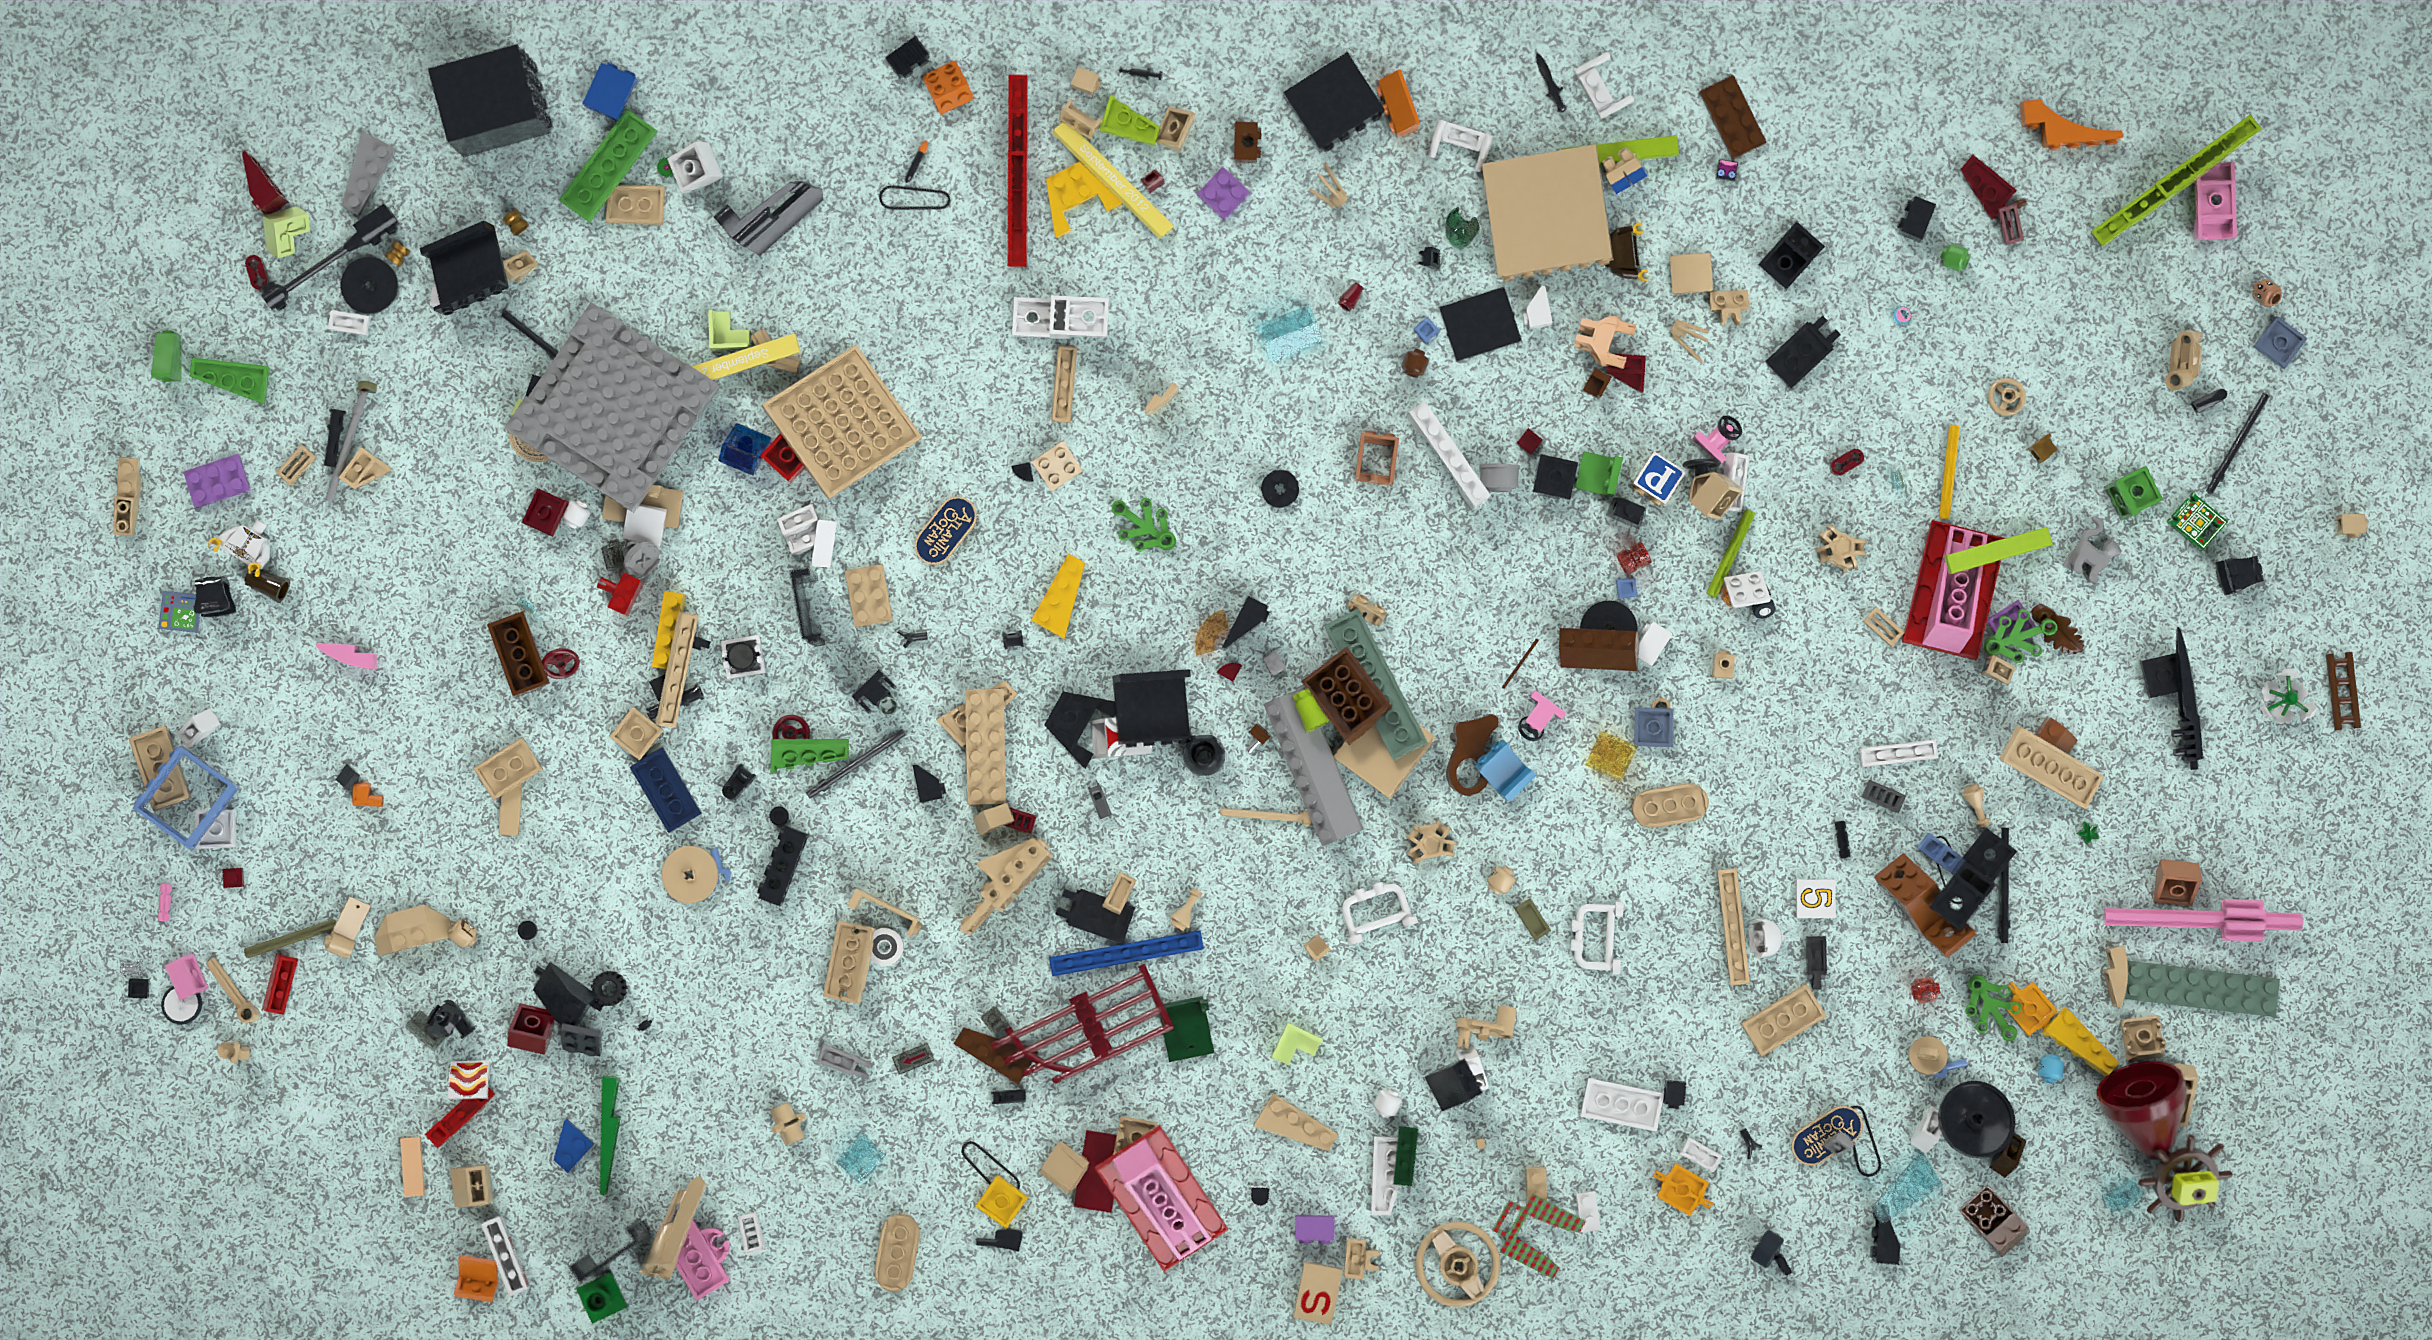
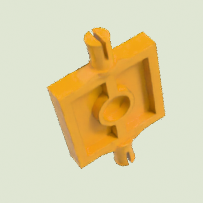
M2011 981L2007 984L2013 993L2009 1002H2019L2022 1008L2018 1014H2013L2007 1009L2005 1010L2027 1036H2030L2038 1029L2042 1028L2044 1030L2051 1017L2058 1010L2034 982H2030L2026 987L2019 990ZM2012 1005V1009L2018 1011L2019 1006Z
M1674 1163L1672 1169L1666 1175L1657 1169L1654 1171L1656 1174L1653 1173L1652 1177L1662 1182L1656 1197L1689 1216L1692 1215L1694 1209L1699 1204L1709 1210L1713 1206V1202L1704 1198L1705 1190L1709 1185L1708 1181L1677 1163Z

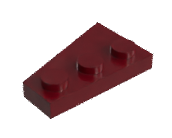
M1974 154L1960 168L1990 219L1993 220L1997 215L1996 208L2004 207L2017 189Z

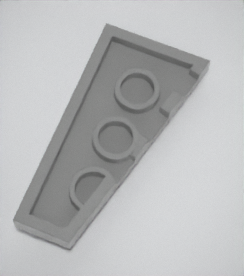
M362 131L342 207L359 216L361 215L397 149Z

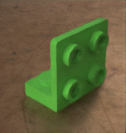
M1584 451L1575 488L1613 497L1623 457L1615 456L1611 458Z

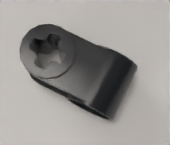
M741 763L722 788L724 797L729 800L739 798L757 775L750 773ZM728 787H736L737 791L734 796H728Z

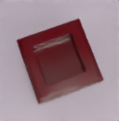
M1528 428L1516 444L1531 455L1543 439Z

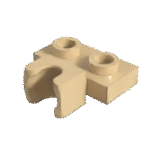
M1748 290L1709 293L1710 312H1720L1721 326H1725L1728 317L1734 319L1736 326L1741 324V311L1749 310Z
M1347 1238L1344 1278L1363 1279L1364 1269L1378 1271V1265L1372 1264L1370 1259L1374 1256H1379L1380 1250L1366 1249V1239Z

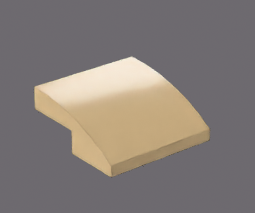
M1711 253L1670 256L1672 292L1674 295L1714 291Z
M1172 382L1162 398L1154 394L1144 409L1145 414L1150 416L1164 408L1179 392V386Z

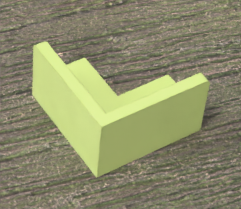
M296 206L263 216L267 251L277 258L295 254L293 236L310 231L308 213Z
M708 310L709 348L712 351L744 350L751 347L750 330H731V312Z
M1287 1022L1271 1058L1289 1065L1297 1048L1315 1056L1323 1039Z

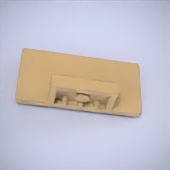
M652 485L641 504L667 509L664 527L679 528L683 491ZM605 495L602 518L604 520L625 522L627 509Z

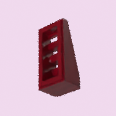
M1010 808L1011 813H1015V821L1005 826L1032 834L1037 816ZM1020 814L1022 815V819L1020 825L1017 826L1016 823L1018 816ZM1026 817H1030L1027 828H1023Z

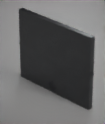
M1505 287L1439 307L1447 331L1446 335L1449 337L1456 362L1522 341Z

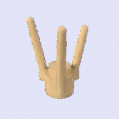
M1324 163V167L1337 189L1335 190L1318 173L1317 176L1332 193L1329 196L1331 200L1313 189L1309 191L1326 202L1331 208L1335 206L1338 209L1349 198L1346 196L1347 193L1342 189L1328 164Z
M1677 319L1670 330V333L1673 334L1672 339L1678 341L1701 363L1703 360L1680 336L1684 338L1688 333L1704 342H1708L1707 338L1689 330V328L1703 333H1709V330Z

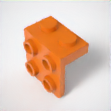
M951 61L922 76L940 115L975 99L956 61Z
M460 1255L458 1259L459 1278L454 1290V1296L493 1303L499 1283L496 1261L488 1258L482 1259L470 1255Z

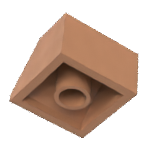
M2161 859L2156 870L2153 901L2156 903L2192 906L2202 881L2199 863Z

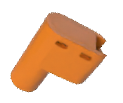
M370 782L353 784V806L383 807V795H371Z

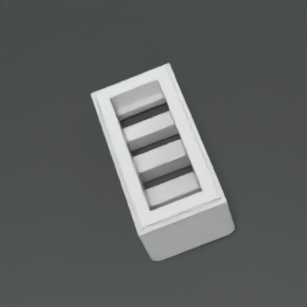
M757 1212L739 1216L738 1222L745 1254L751 1256L766 1252L765 1240ZM754 1219V1223L744 1225L745 1221ZM755 1227L756 1231L746 1233V1229ZM757 1235V1239L748 1241V1237ZM759 1243L758 1247L750 1248V1245Z

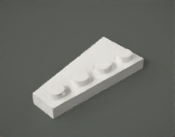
M1374 1136L1371 1215H1391L1399 1185H1393L1398 1137Z

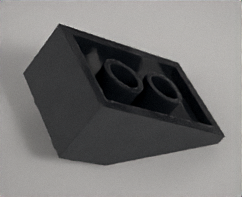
M1247 596L1222 645V650L1226 651L1257 628L1261 622L1265 623L1270 614V611H1268L1269 606Z
M551 961L533 988V991L553 1019L560 1025L577 1026L597 994Z

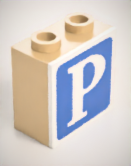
M1653 452L1631 486L1634 487L1633 491L1641 496L1645 494L1650 497L1649 501L1654 505L1664 506L1686 472L1658 453Z

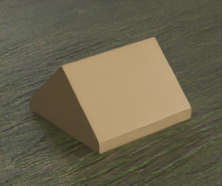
M1168 107L1160 125L1156 143L1181 153L1196 119V114L1191 111Z

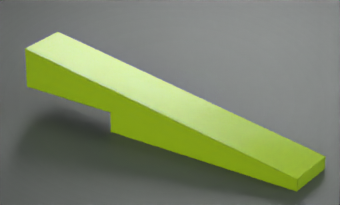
M1677 135L1596 144L1600 165H1603V160L1612 156L1616 163L1621 161L1622 159L1618 152L1625 147H1628L1632 153H1636L1639 160L1669 158L1679 155Z
M2048 527L1949 554L1944 556L1950 575L2053 545Z

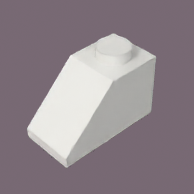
M1545 286L1540 287L1526 308L1525 314H1522L1524 326L1528 325V330L1551 326L1553 323Z
M209 708L191 717L177 734L186 748L189 749L213 733L220 723L217 716Z
M1933 1106L1929 1107L1910 1141L1912 1145L1924 1153H1927L1939 1141L1941 1135L1938 1123V1110Z

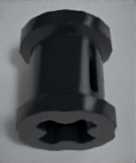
M1019 630L1017 633H1002L1005 650L1008 647L1014 646L1024 647L1022 630Z
M463 1014L455 1026L462 1039L476 1029L466 1020L465 1014Z

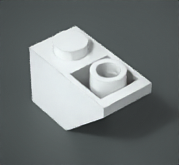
M1470 1046L1469 1050L1462 1049L1456 1051L1458 1060L1465 1058L1481 1090L1489 1088L1475 1046Z

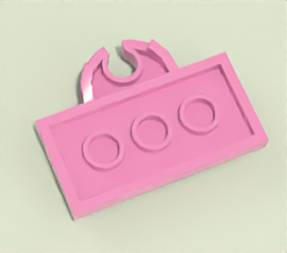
M693 1218L676 1259V1268L697 1301L731 1280L721 1264L729 1253L730 1242L729 1240L725 1241L722 1247L715 1246L714 1238L721 1237L725 1233L713 1227L700 1230Z

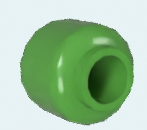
M1951 244L1948 249H1943L1940 258L1943 259L1944 267L1959 272L1962 269H1966L1971 255L1968 254L1967 248Z

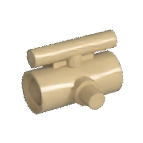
M790 1102L770 1110L776 1124L771 1130L774 1134L780 1133L785 1146L805 1137L800 1124L806 1119V1115L804 1113L794 1114Z

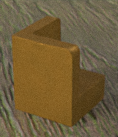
M2050 433L2028 448L2039 464L2057 451L2056 446L2050 440L2052 436Z

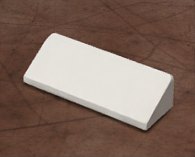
M1726 453L1727 459L1725 460L1723 475L1728 476L1743 489V492L1727 511L1742 512L1749 456L1739 453Z

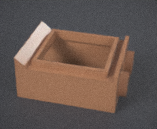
M1375 431L1361 433L1354 481L1388 486L1393 485L1399 438L1395 437V434L1384 433V436L1376 435ZM1364 443L1393 447L1389 476L1361 472Z

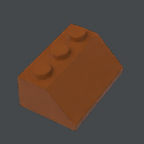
M2051 717L2045 718L2034 734L2069 754L2078 741L2067 728Z

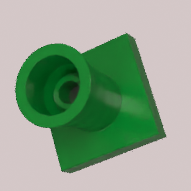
M613 1272L576 1288L583 1308L587 1312L592 1324L628 1307ZM597 1297L602 1299V1303L597 1300Z

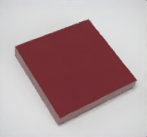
M537 488L521 523L553 537L569 502Z

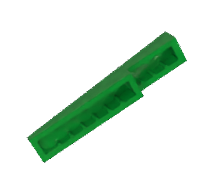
M607 1075L602 1076L600 1195L608 1193L621 1117L614 1116L620 1078Z

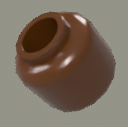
M1416 348L1414 351L1406 352L1401 365L1404 374L1413 378L1423 376L1429 364V359L1425 356L1426 352Z

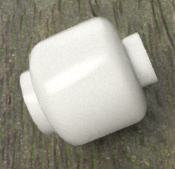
M580 499L578 501H569L563 514V522L574 529L583 527L591 514L587 508L588 504Z
M1392 1088L1381 1090L1374 1102L1376 1113L1385 1118L1395 1116L1402 1104V1099L1398 1096L1399 1092Z

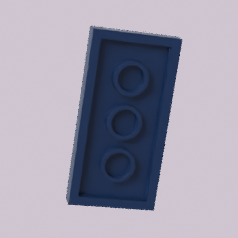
M663 747L630 766L632 773L668 833L703 814Z

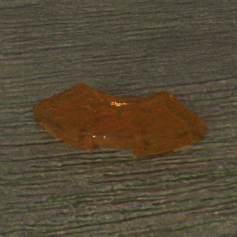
M1224 609L1210 615L1201 625L1195 640L1196 656L1214 652V643L1217 636L1223 630L1229 628Z

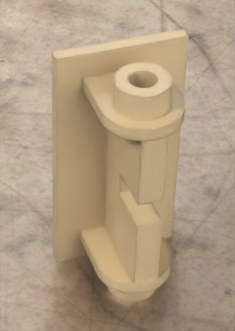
M1355 593L1347 605L1351 612L1359 609L1362 615L1365 611L1367 615L1364 619L1374 626H1380L1387 615L1382 606L1372 604L1362 594L1358 595Z

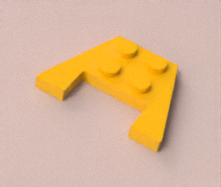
M1080 161L1046 179L1056 239L1072 231L1063 213L1096 195L1099 196L1107 212L1122 205V202Z

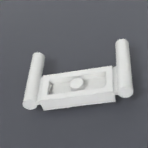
M1608 52L1574 69V73L1578 77L1600 119L1634 102L1633 96L1629 95L1614 104L1613 98L1598 71L1594 68L1611 59Z
M1439 119L1428 157L1435 158L1440 140L1480 152L1475 171L1482 173V164L1486 161L1493 136Z

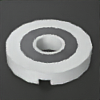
M890 928L875 930L870 960L879 966H889L896 963L904 951V942L901 936ZM883 941L888 942L890 945V949L886 953L879 949V945Z

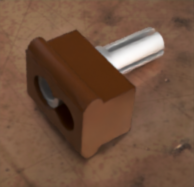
M1258 722L1249 731L1255 739L1246 751L1248 752L1257 743L1248 752L1251 754L1258 745H1263L1272 736Z

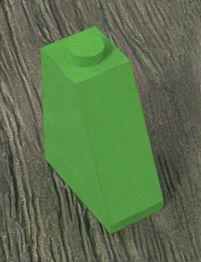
M170 330L162 331V334H156L151 377L161 382L182 381L181 336Z

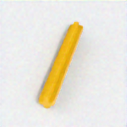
M1950 425L1948 430L1939 518L1949 519L1951 513L1960 426Z

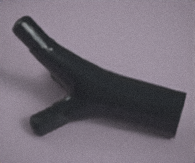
M901 630L897 631L898 634L907 639L903 645L904 648H907L909 644L915 641L928 640L927 632L906 633Z
M1747 1128L1739 1132L1746 1143L1747 1159L1750 1160L1752 1150L1755 1151L1756 1148L1761 1149L1762 1145L1756 1143L1750 1136Z

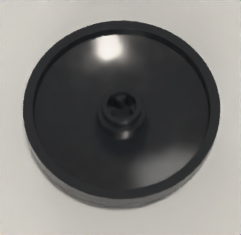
M1967 1081L1958 1084L1943 1097L1938 1110V1123L1944 1139L1955 1151L1970 1158L1981 1159L1999 1153L2010 1143L2015 1131V1114L2011 1103L1998 1088L1982 1081Z

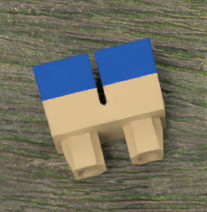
M1628 147L1618 152L1622 159L1618 163L1614 161L1612 156L1603 160L1605 175L1616 194L1630 187L1631 183L1634 185L1648 176L1645 166L1642 165L1636 153H1632Z

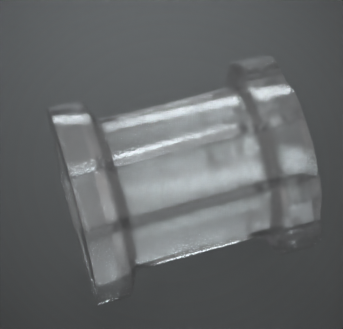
M139 959L135 962L121 961V977L127 978V976L131 975L143 976V960Z

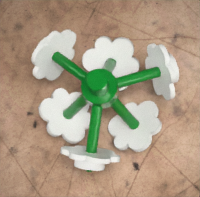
M2284 669L2281 673L2277 674L2279 680L2287 681L2285 693L2280 692L2277 682H2265L2261 690L2263 706L2260 707L2261 714H2264L2265 717L2269 716L2271 720L2274 717L2278 724H2283L2284 722L2289 724L2291 719L2294 718V713L2289 711V707L2294 704L2302 709L2299 712L2301 721H2306L2307 718L2310 719L2315 715L2317 706L2313 701L2304 705L2299 703L2303 702L2304 697H2307L2309 692L2304 688L2303 683L2291 682L2293 678L2300 677L2297 671ZM2275 696L2282 697L2281 701L2269 707L2265 704L2269 700L2274 701Z

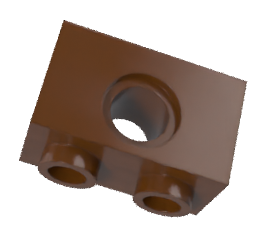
M1235 122L1234 163H1257V158H1261V147H1257V139H1261V128H1258V122ZM1245 139H1251L1253 145L1246 147L1242 142Z

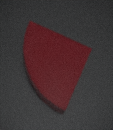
M1228 663L1219 668L1216 673L1234 682L1242 665L1239 663Z

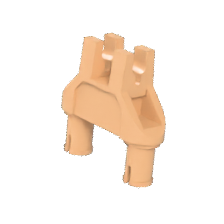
M1610 316L1599 321L1582 318L1579 332L1592 335L1593 337L1577 334L1574 348L1589 352L1600 366L1604 367L1608 364L1624 369L1627 357L1611 354L1609 350L1615 333L1621 332L1634 336L1637 324L1621 321V318L1618 316Z

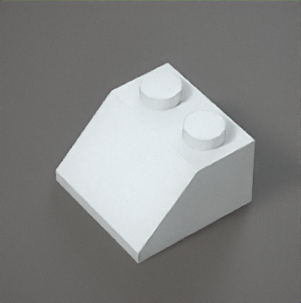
M695 141L668 158L681 193L708 186L723 177L709 142Z

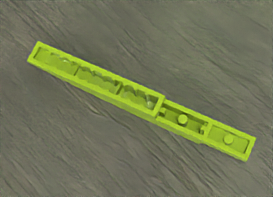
M2251 114L2157 181L2153 187L2093 229L2091 234L2100 246L2104 247L2131 226H2135L2254 137L2262 130L2261 126Z

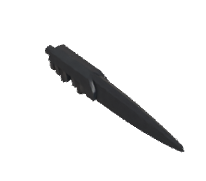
M2177 627L2176 677L2179 704L2178 714L2182 720H2178V725H2180L2181 729L2171 730V736L2173 738L2181 737L2179 742L2182 744V748L2173 749V755L2175 757L2182 756V761H2190V770H2197L2198 760L2203 759L2200 717L2198 715L2195 685L2186 644L2181 629Z

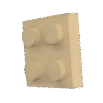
M632 707L610 735V738L640 761L664 730L635 707Z

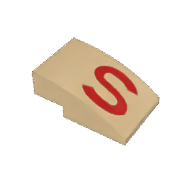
M1304 1261L1293 1318L1331 1325L1343 1269Z

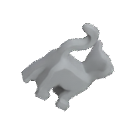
M2093 517L2092 521L2096 524V528L2085 530L2075 549L2067 556L2062 566L2069 570L2073 568L2076 573L2081 574L2083 563L2089 565L2090 570L2086 580L2097 584L2099 572L2107 567L2112 557L2119 556L2122 550L2118 543L2114 541L2115 537H2107L2101 551L2089 542V537L2098 536L2104 529L2102 519Z

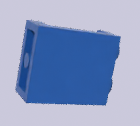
M601 62L582 104L590 110L618 121L622 116L621 113L634 85H637L639 82L635 77L636 74L628 70L622 72L618 70V66L610 62L607 64Z

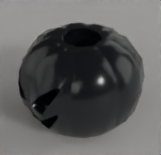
M1197 735L1183 749L1184 764L1195 775H1213L1222 767L1225 761V748L1213 735ZM1200 752H1210L1212 756L1211 762L1208 764L1200 763L1198 759Z

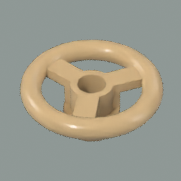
M2002 378L1994 382L1990 387L1988 401L1996 413L2011 416L2023 408L2026 402V392L2018 381L2011 378ZM2002 384H2012L2019 392H2016L2013 388L2004 389ZM1996 389L2001 394L2002 403L2000 408L1994 401ZM2006 393L2010 395V400L2006 399ZM2017 398H2020V402L2015 408L2006 410L2007 404L2013 403Z

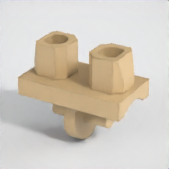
M233 1040L232 1044L229 1042L221 1043L217 1048V1053L223 1059L229 1058L230 1063L237 1064V1059L248 1061L250 1049L249 1046H242L239 1041Z

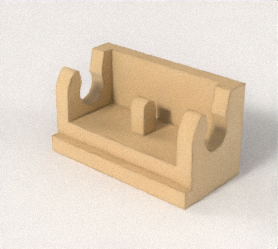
M1070 99L1061 110L1058 120L1091 140L1100 128L1103 119L1099 117L1096 121L1075 108L1072 104L1074 101Z

